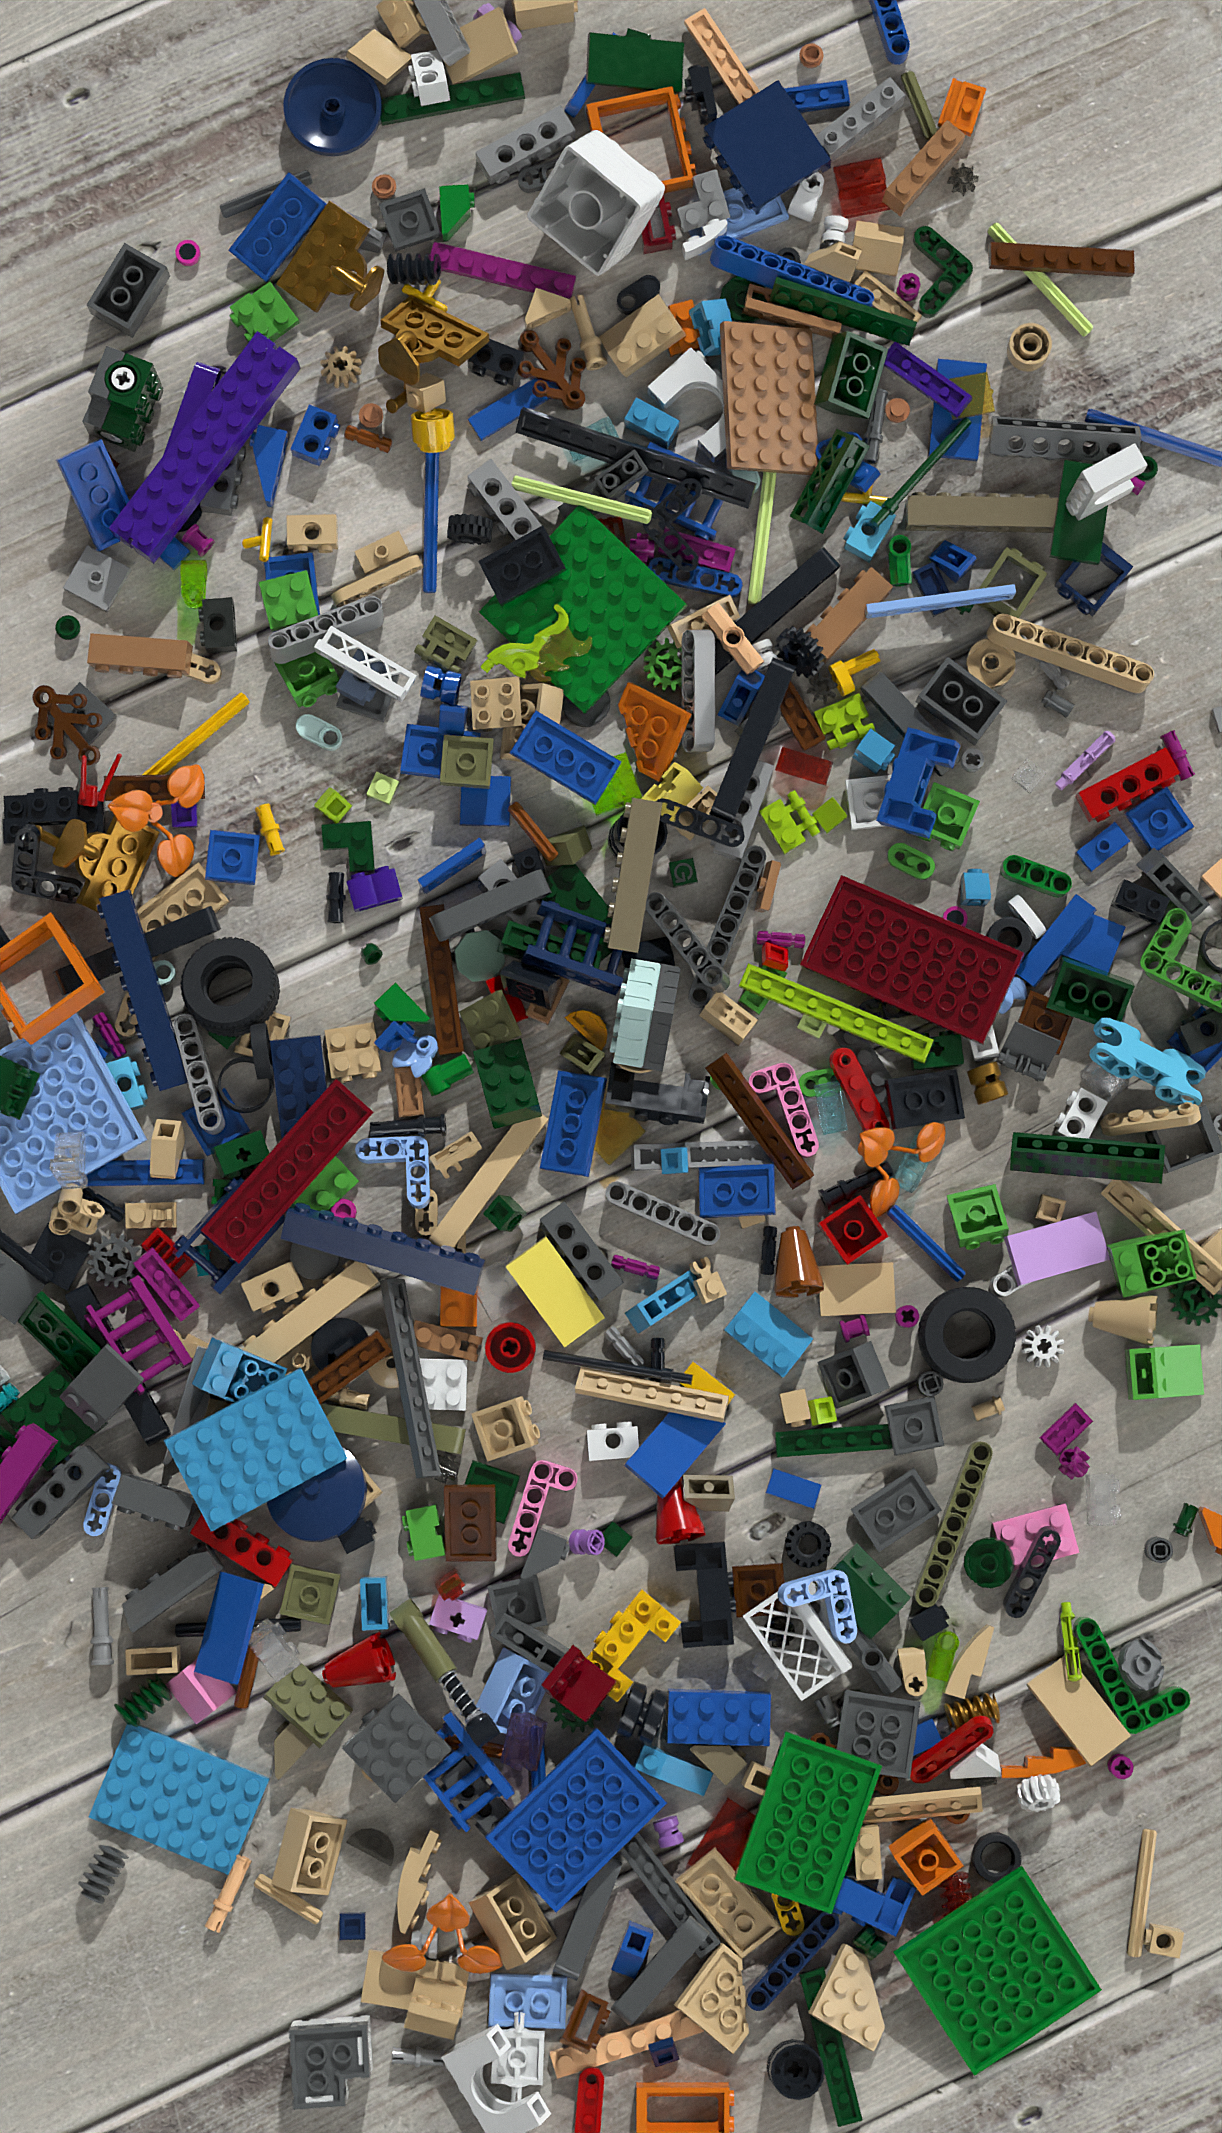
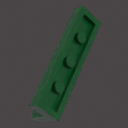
M836 429L789 517L823 534L870 446L857 437ZM841 438H845L841 448L837 449ZM832 461L830 469L825 472L827 464ZM820 483L818 491L813 493L815 486ZM808 505V509L804 517H801L800 514L802 513L804 507Z
M508 920L497 952L522 960L528 945H536L540 931ZM549 934L545 946L546 950L558 954L563 938ZM573 942L569 954L570 959L583 962L587 947ZM596 951L592 964L594 968L599 969L604 952Z

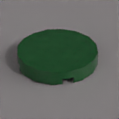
M739 276L733 277L723 286L720 299H726L732 322L754 323L759 320V318L742 314L749 285L753 284L763 288L765 286ZM752 293V299L767 303L764 295Z
M985 1537L976 1540L964 1555V1568L967 1576L982 1588L993 1589L1002 1586L1011 1578L1014 1571L1015 1559L1012 1550L1005 1542L997 1538Z

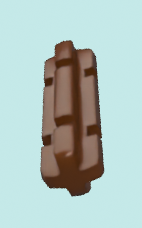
M352 425L347 426L344 434L346 439L351 441L357 440V443L374 449L378 447L380 451L386 453L390 451L392 447V440L384 436L380 438L378 434L363 429L358 430V427Z

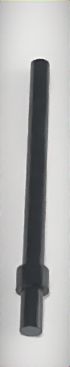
M544 1350L543 1360L660 1379L662 1383L671 1384L672 1382L691 1385L693 1375L674 1372V1369L663 1367V1370L549 1350Z

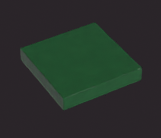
M472 1460L464 1485H495L496 1522L505 1524L520 1475Z

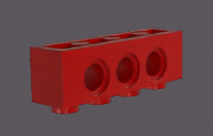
M1165 747L1078 792L1075 798L1088 822L1096 819L1097 823L1111 816L1109 814L1110 811L1118 808L1120 812L1131 806V800L1137 797L1143 800L1154 794L1153 789L1161 785L1164 789L1176 782L1174 778L1180 772ZM1146 770H1151L1155 773V781H1149L1145 778L1144 773ZM1123 782H1131L1134 785V792H1126L1123 789ZM1102 793H1108L1112 796L1113 801L1111 804H1105L1101 800Z
M200 1515L190 1534L274 1587L279 1585L294 1559L289 1557L291 1555L290 1551L280 1545L275 1548L268 1544L269 1538L259 1532L255 1535L247 1530L248 1525L237 1518L234 1522L230 1521L225 1524L228 1527V1535L225 1538H220L215 1530L211 1532L203 1515ZM240 1537H245L249 1540L250 1547L247 1551L238 1549L237 1540ZM261 1551H268L271 1554V1562L268 1565H263L259 1562L258 1555Z

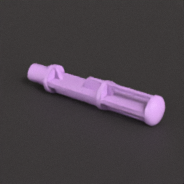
M1104 731L1061 774V778L1055 783V786L1062 791L1068 784H1073L1116 741L1115 736L1109 731Z

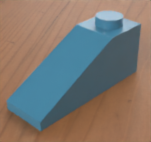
M691 1270L625 1312L626 1317L638 1334L698 1295L693 1281L698 1280V1278Z
M642 1745L634 1763V1768L638 1771L702 1796L705 1795L714 1774L704 1767L653 1745L650 1747Z

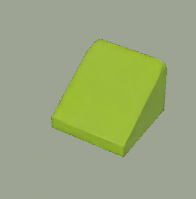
M329 787L314 804V807L337 824L352 805L336 790Z
M831 797L812 813L826 833L830 832L848 817L834 797Z

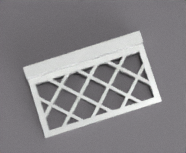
M791 1590L787 1594V1598L791 1599L792 1595L801 1594V1592ZM777 1591L744 1614L743 1617L802 1701L840 1674L851 1669L852 1663L810 1603L793 1607L797 1615L791 1614V1606H789L788 1613L774 1611V1601L778 1598ZM771 1603L770 1610H769V1609H763L764 1607H766L767 1605H769V1604ZM757 1612L769 1613L767 1627L756 1626L751 1616ZM772 1614L787 1617L785 1631L770 1628ZM790 1617L802 1620L804 1623L803 1634L788 1632ZM806 1628L808 1629V1631L811 1633L812 1636L805 1635V1634H806ZM760 1630L766 1631V1636H765V1637H764L763 1634L760 1632ZM769 1632L784 1635L782 1649L769 1645L767 1642ZM787 1635L802 1638L800 1652L785 1649ZM805 1639L817 1642L819 1645L817 1655L802 1653ZM821 1649L826 1657L820 1656ZM774 1651L781 1652L780 1659ZM784 1653L799 1656L796 1670L785 1668L782 1663ZM801 1657L817 1659L814 1673L799 1671ZM819 1660L831 1662L835 1671L828 1676L817 1674ZM790 1673L796 1674V1675H795V1681H794V1679L792 1678V1676L790 1675ZM798 1674L813 1677L812 1687L805 1692H802L797 1685ZM816 1678L822 1679L817 1684H815Z

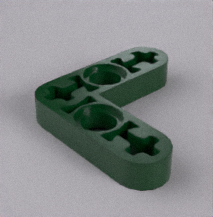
M922 226L914 234V245L944 271L921 297L918 304L919 313L923 317L933 318L970 279L973 265L969 259L933 228ZM920 234L922 236L928 234L930 236L929 242H920ZM935 241H937L938 244L935 245L933 251L931 252V244L934 245ZM942 248L949 251L950 257L947 260H941L937 257L936 252ZM954 257L957 258L955 264L958 267H966V274L963 272L960 275L957 274L958 268L953 263L951 267L948 266ZM948 282L952 286V291L948 294H943L939 290V284ZM936 295L938 299L934 303V310L931 308L926 310L925 302L930 303Z

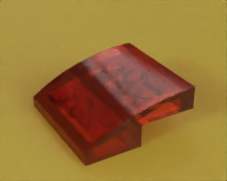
M881 157L833 167L842 217L848 219L891 210L882 202L887 187Z

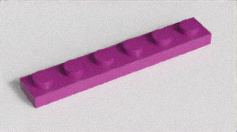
M439 242L433 243L430 254L431 261H433L435 254H439L441 271L534 293L535 289L538 288L568 299L573 295L576 283L575 275Z

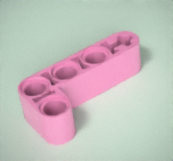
M779 1063L752 1073L748 1079L750 1086L757 1095L776 1091L794 1147L801 1157H812L818 1151L819 1143L793 1067L787 1063ZM782 1068L786 1069L790 1075L789 1080L784 1082L776 1077V1071ZM757 1076L763 1077L766 1081L765 1088L756 1089L752 1084L753 1078ZM792 1092L796 1094L798 1101L795 1105H788L784 1101L786 1093ZM802 1116L806 1122L805 1127L802 1129L795 1128L792 1124L793 1117ZM809 1130L810 1134L805 1135L806 1141L813 1144L809 1153H807L806 1149L802 1150L800 1148L804 1143L802 1136L796 1137V1134H802Z
M539 1460L533 1464L508 1542L509 1551L513 1555L522 1557L529 1552L549 1486L565 1491L571 1490L576 1486L578 1477L573 1469L546 1460ZM540 1464H544L549 1468V1475L544 1479H540L535 1475V1468ZM570 1472L574 1478L573 1483L569 1486L561 1485L559 1482L561 1473ZM538 1489L542 1494V1499L537 1503L530 1502L527 1497L528 1491ZM530 1513L534 1517V1524L531 1527L522 1526L520 1523L521 1515ZM516 1528L523 1532L532 1533L531 1537L525 1534L523 1543L527 1545V1548H522L520 1552L516 1551V1546L513 1545V1541H518L521 1534L515 1532Z

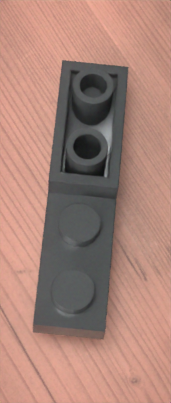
M633 450L595 477V481L580 492L615 501L636 484L649 470L636 450ZM563 503L557 508L564 519H566L577 506ZM587 509L592 515L599 513L598 511Z

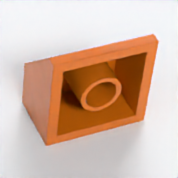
M930 1817L888 1846L896 1861L922 1896L964 1866Z

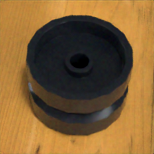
M634 1681L629 1691L616 1735L629 1739L633 1735L636 1725H638L637 1742L650 1747L663 1719L668 1692L654 1689L650 1694L648 1702H644L647 1687L645 1684Z

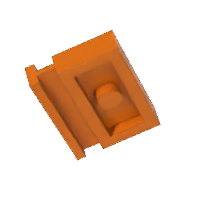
M953 78L937 126L941 127L948 120L965 135L971 137L987 88L965 81L961 82Z
M692 299L668 306L686 334L685 337L668 348L670 357L684 354L690 348L694 351L700 350L697 340L700 337L698 329H694L689 310L694 307Z
M441 1286L440 1326L477 1327V1291L474 1295Z

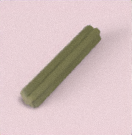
M906 71L901 75L902 83L926 140H930L938 130L915 73L913 71Z

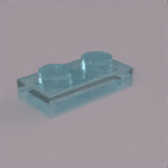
M839 1081L814 1085L823 1135L848 1130Z

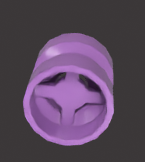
M575 1529L569 1537L570 1550L578 1555H598L604 1548V1536L599 1530Z
M677 1815L653 1822L654 1829L659 1834L658 1843L660 1848L674 1846L684 1841L682 1833L678 1830L679 1821Z

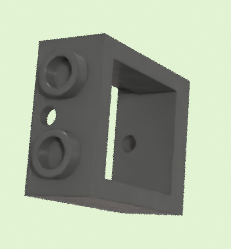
M1206 1105L1199 1107L1201 1119L1197 1123L1208 1151L1170 1165L1165 1153L1164 1174L1222 1153V1144ZM1157 1130L1145 1133L1148 1144L1162 1145Z

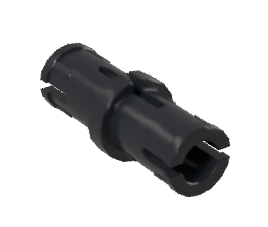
M343 872L328 873L329 892L326 895V900L328 901V923H344L343 904L346 901V895H344L345 873Z

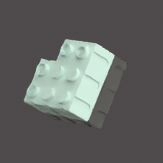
M631 958L630 968L624 969V979L617 1006L616 1017L618 1018L615 1019L610 1052L615 1053L613 1063L639 1068L643 1066L644 1069L663 1072L681 967L666 964L660 965V963Z

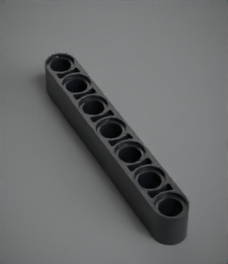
M825 547L821 548L736 621V626L743 630L744 636L752 645L832 576L841 565ZM730 634L726 637L727 642L730 644H737L740 641L739 637L735 634ZM718 638L715 640V675L735 660L729 652L723 649Z
M772 658L709 815L730 823L734 822L796 666Z
M209 906L146 932L144 935L151 957H156L221 930V926L213 907ZM114 946L84 958L98 981L122 972L120 966H115L112 953L115 952ZM72 964L52 972L62 996L75 991L84 984Z
M85 1283L67 1293L65 1298L83 1331L103 1349L107 1345L98 1329L96 1327L91 1328L84 1317L87 1314L85 1311L86 1307L90 1304L95 1312L101 1309L102 1306L91 1286ZM108 1317L101 1320L108 1333L115 1330ZM120 1338L116 1340L115 1344L122 1354L126 1353L127 1351ZM130 1361L128 1364L137 1371L133 1362ZM145 1383L141 1385L145 1389L144 1393L139 1396L137 1391L133 1392L124 1405L145 1443L150 1447L171 1435V1431Z

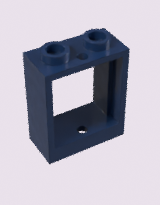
M1104 542L1102 543L1100 561L1116 573L1118 577L1095 605L1066 583L1079 567L1080 562H1073L1055 585L1061 597L1066 600L1070 598L1077 604L1076 607L1081 613L1085 615L1090 614L1092 617L1134 567Z

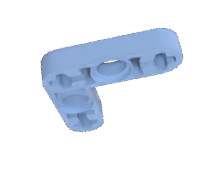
M421 1136L366 1138L357 1143L355 1151L357 1158L362 1163L406 1162L409 1204L415 1209H422L429 1204V1149L424 1138ZM417 1143L420 1144L421 1148H424L419 1151L420 1160H415V1152L413 1149H410L414 1148ZM389 1144H395L399 1147V1152L396 1155L390 1156L385 1153V1148ZM377 1145H381L382 1156H378L377 1151H371L369 1156H364V1152L360 1151H363L365 1146H369L370 1150H378ZM414 1167H422L425 1170L424 1176L421 1178L412 1177L411 1170ZM416 1185H421V1193L426 1196L422 1197L420 1202H417L416 1198L412 1197L416 1196Z
M69 1455L65 1458L66 1461L71 1459ZM107 1463L113 1469V1474L117 1475L116 1480L113 1479L108 1483L106 1482L107 1477L102 1476L94 1485L83 1523L84 1531L90 1536L102 1535L107 1529L114 1506L112 1501L122 1474L120 1468L114 1464ZM76 1466L73 1476L80 1479L82 1474L79 1471V1467ZM100 1493H106L110 1498L108 1506L104 1508L99 1507L96 1503V1497ZM93 1508L100 1512H106V1516L100 1515L98 1523L102 1524V1528L96 1529L95 1532L92 1531V1526L89 1525V1521H94L97 1513H92Z
M830 1569L785 1582L779 1587V1601L791 1607L825 1598L832 1637L842 1643H850L856 1638V1620L849 1582L844 1572ZM835 1577H837L839 1581L836 1582L834 1586L832 1585V1581H834ZM812 1581H816L818 1585L817 1592L811 1595L808 1591V1586ZM791 1590L801 1592V1594L792 1595L791 1599L787 1598V1594ZM842 1599L844 1609L842 1612L837 1613L835 1611V1604L838 1600ZM844 1627H847L848 1631L841 1635V1631L844 1630Z

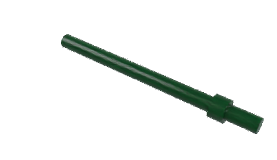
M964 417L893 497L887 498L881 505L882 509L871 520L873 526L878 528L889 515L892 516L898 510L901 501L971 425V421L967 417Z

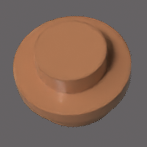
M813 43L803 46L799 53L800 62L807 68L818 67L824 57L821 47Z
M379 175L372 182V191L380 199H389L396 192V182L389 175Z
M901 398L890 400L885 408L886 417L894 423L905 421L910 413L908 403Z
M366 404L359 411V420L367 428H376L383 421V411L377 404Z

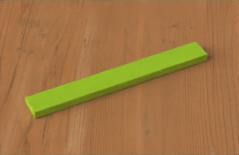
M749 963L739 984V988L923 1064L934 1041L924 1035Z

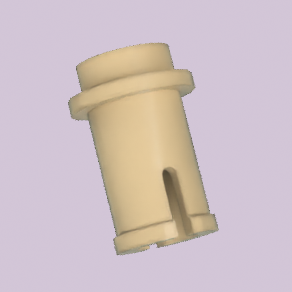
M992 1396L991 1400L971 1406L977 1422L997 1413L1001 1415V1412L1005 1411L1000 1396L996 1398Z

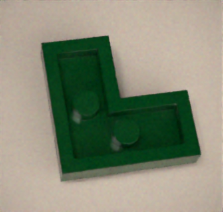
M371 821L321 825L324 851L348 849L350 873L374 871L375 862Z

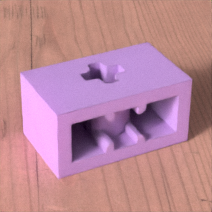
M439 1593L429 1624L434 1626L433 1630L447 1635L448 1631L458 1634V1639L471 1643L472 1639L478 1640L488 1609ZM457 1612L461 1613V1618L465 1620L464 1623L460 1622L458 1626L454 1625V1620L450 1618L451 1615L455 1616Z

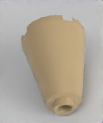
M1150 1295L1095 1302V1306L1089 1308L1088 1321L1093 1322L1094 1328L1147 1346H1153L1158 1296Z

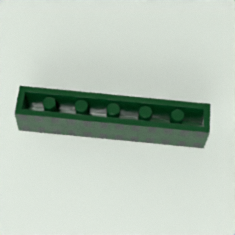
M1013 1132L1010 1171L1162 1184L1165 1145Z

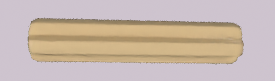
M260 1874L254 1882L256 1888L311 1923L318 1924L323 1916L322 1911L294 1893L271 1884L272 1879L264 1874Z

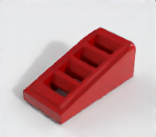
M156 1228L140 1246L147 1252L161 1237L163 1241L154 1250L159 1254L167 1244L171 1246L161 1258L180 1280L195 1262L183 1253L179 1258L175 1257L168 1264L166 1260L173 1254L175 1242L160 1228ZM184 1258L186 1262L175 1271L173 1267Z

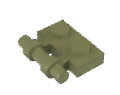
M434 615L422 635L430 643L427 648L418 644L414 653L420 655L423 661L427 663L430 661L437 665L444 673L447 671L460 673L461 668L454 665V661L458 658L466 662L478 640ZM437 647L449 653L446 659L434 653Z

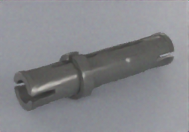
M877 389L868 420L867 432L863 437L865 443L870 446L863 459L868 464H877L880 443L883 442L881 434L888 391L884 389Z

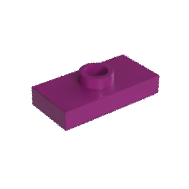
M1074 1403L1039 1439L1058 1456L1093 1420Z

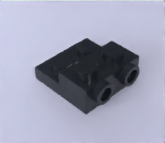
M701 65L689 67L688 77L685 79V101L691 104L692 111L698 110L700 125L704 124L706 126L717 119V108L708 66L702 67Z

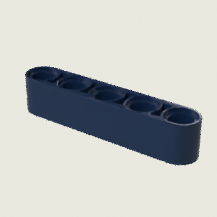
M818 1910L804 1925L803 1931L794 1936L748 1987L746 1999L751 2009L754 2011L766 2009L837 1931L840 1922L835 1912L832 1911V1914ZM824 1915L834 1917V1922L831 1926L824 1927L820 1924L821 1918ZM807 1934H814L817 1940L815 1944L807 1946L803 1943V1938ZM790 1953L798 1954V1963L794 1965L786 1963L787 1955ZM773 1972H778L782 1975L781 1981L777 1984H772L768 1981L769 1975ZM760 1991L764 1993V2000L760 2003H754L751 2000L754 1992Z

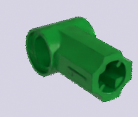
M904 535L894 536L886 548L889 561L890 584L895 587L912 584L911 542ZM897 542L903 544L905 552L901 554L896 553L893 550V544Z
M463 1054L443 1065L438 1064L431 1067L421 1077L433 1097L452 1087V1084L474 1074V1071L466 1055Z

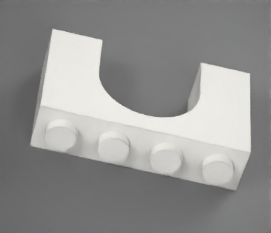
M690 348L648 386L647 394L663 411L683 393L691 389H706L718 397L722 404L723 414L719 421L698 439L697 445L715 464L726 454L722 374L714 368L712 370L707 365L708 361L700 351L695 352Z
M1135 443L1081 472L1066 499L1069 513L1072 516L1075 515L1078 521L1130 494L1134 488L1130 479L1141 474L1147 467V463Z
M499 2024L454 2045L441 2058L485 2133H525L540 2126L551 2113L538 2091L519 2101L505 2102L496 2098L486 2087L483 2079V2066L501 2057L511 2047Z

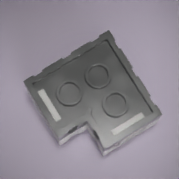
M370 2015L355 2018L350 2016L336 2017L335 2019H310L309 2021L293 2020L289 2028L292 2093L294 2092L293 2110L346 2106L349 2097L347 2079H353L354 2077L370 2078L373 2069Z

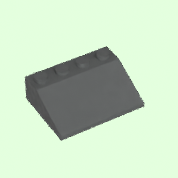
M200 1543L196 1544L187 1551L189 1554L187 1558L181 1561L178 1557L166 1567L169 1571L162 1576L156 1573L145 1582L148 1586L139 1591L138 1588H135L125 1595L127 1601L122 1604L132 1633L143 1628L225 1568L208 1544L203 1546Z

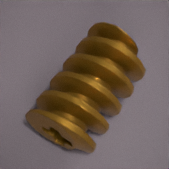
M984 1693L983 1701L977 1695L974 1696L973 1704L968 1698H965L963 1700V1707L958 1701H954L953 1709L948 1703L944 1704L950 1731L951 1728L958 1729L976 1716H986L990 1720L993 1717L997 1724L1000 1723V1712L994 1693L992 1699L988 1693Z

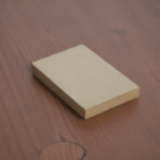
M497 7L460 27L470 48V53L452 66H448L446 63L445 65L451 82L454 85L464 83L517 55L518 51L503 10Z
M893 1262L818 1266L824 1282V1291L819 1293L820 1316L896 1313Z

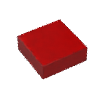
M765 942L762 946V965L785 972L788 968V949Z

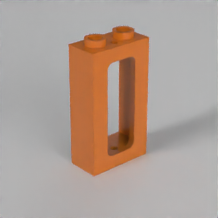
M636 2082V2133L734 2132V2116H729V2106H734V2090H729L728 2082ZM651 2096H714L718 2099V2119L714 2122H651L647 2120V2099Z

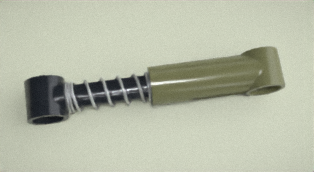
M409 1598L389 1612L393 1621L404 1633L436 1683H443V1689L448 1691L449 1698L455 1702L454 1706L460 1709V1715L465 1717L467 1724L465 1729L477 1747L481 1748L500 1734L498 1727L487 1712L483 1713L480 1708L476 1707L473 1702L474 1699H471L468 1695L469 1691L464 1689L462 1686L463 1682L460 1683L456 1677L457 1667L424 1620L423 1614L414 1601Z

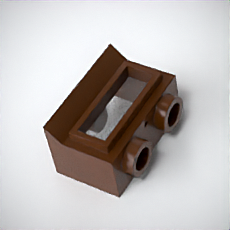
M581 1989L576 1996L577 2000L574 2008L569 2014L564 2033L558 2042L587 2054L591 2048L596 2049L601 2037L597 2031L600 2024H606L611 2011L607 2009L609 2002Z

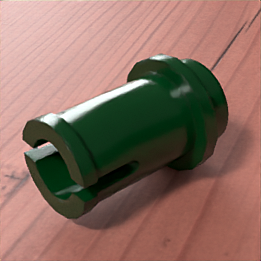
M1184 1503L1177 1523H1173L1175 1527L1173 1532L1188 1537V1534L1192 1533L1191 1527L1199 1508Z

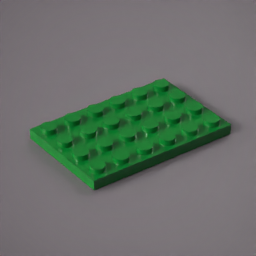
M784 1731L734 1880L832 1914L882 1765Z

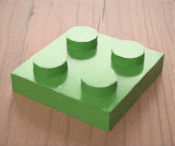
M307 570L259 582L271 632L318 616Z

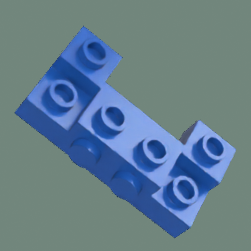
M908 727L898 758H895L893 762V772L890 781L885 785V796L876 821L881 825L904 830L908 834L929 839L937 815L931 810L920 807L934 765L953 769L961 745L956 740L935 736Z
M845 1875L833 1912L839 1915L845 1912L852 1916V1921L861 1926H865L868 1923L896 1937L917 1888L892 1875L883 1894Z

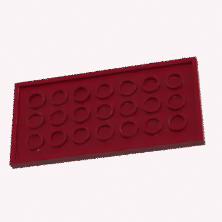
M841 875L800 966L984 1045L1025 954L1020 950Z

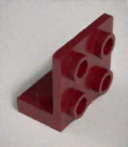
M572 1645L541 1686L548 1695L581 1720L587 1722L617 1682L585 1658L579 1648Z

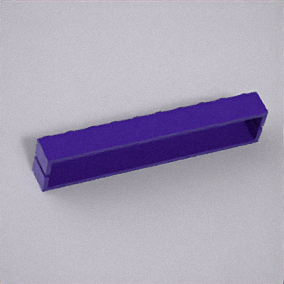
M257 331L111 524L109 529L114 537L131 549L134 548L138 554L154 564L301 369L297 358L280 346L277 348L273 341Z

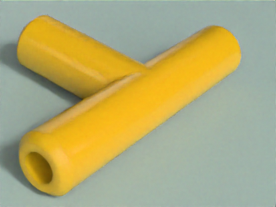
M438 279L435 285L428 284L424 292L409 284L403 286L402 292L408 296L412 295L444 312L448 310L446 305L432 298L441 283L440 279Z
M872 484L866 493L863 491L862 494L845 492L842 502L868 505L872 501L881 506L890 497L872 495Z
M270 517L263 518L260 536L246 538L242 541L245 549L260 546L259 560L262 562L269 560L273 522Z

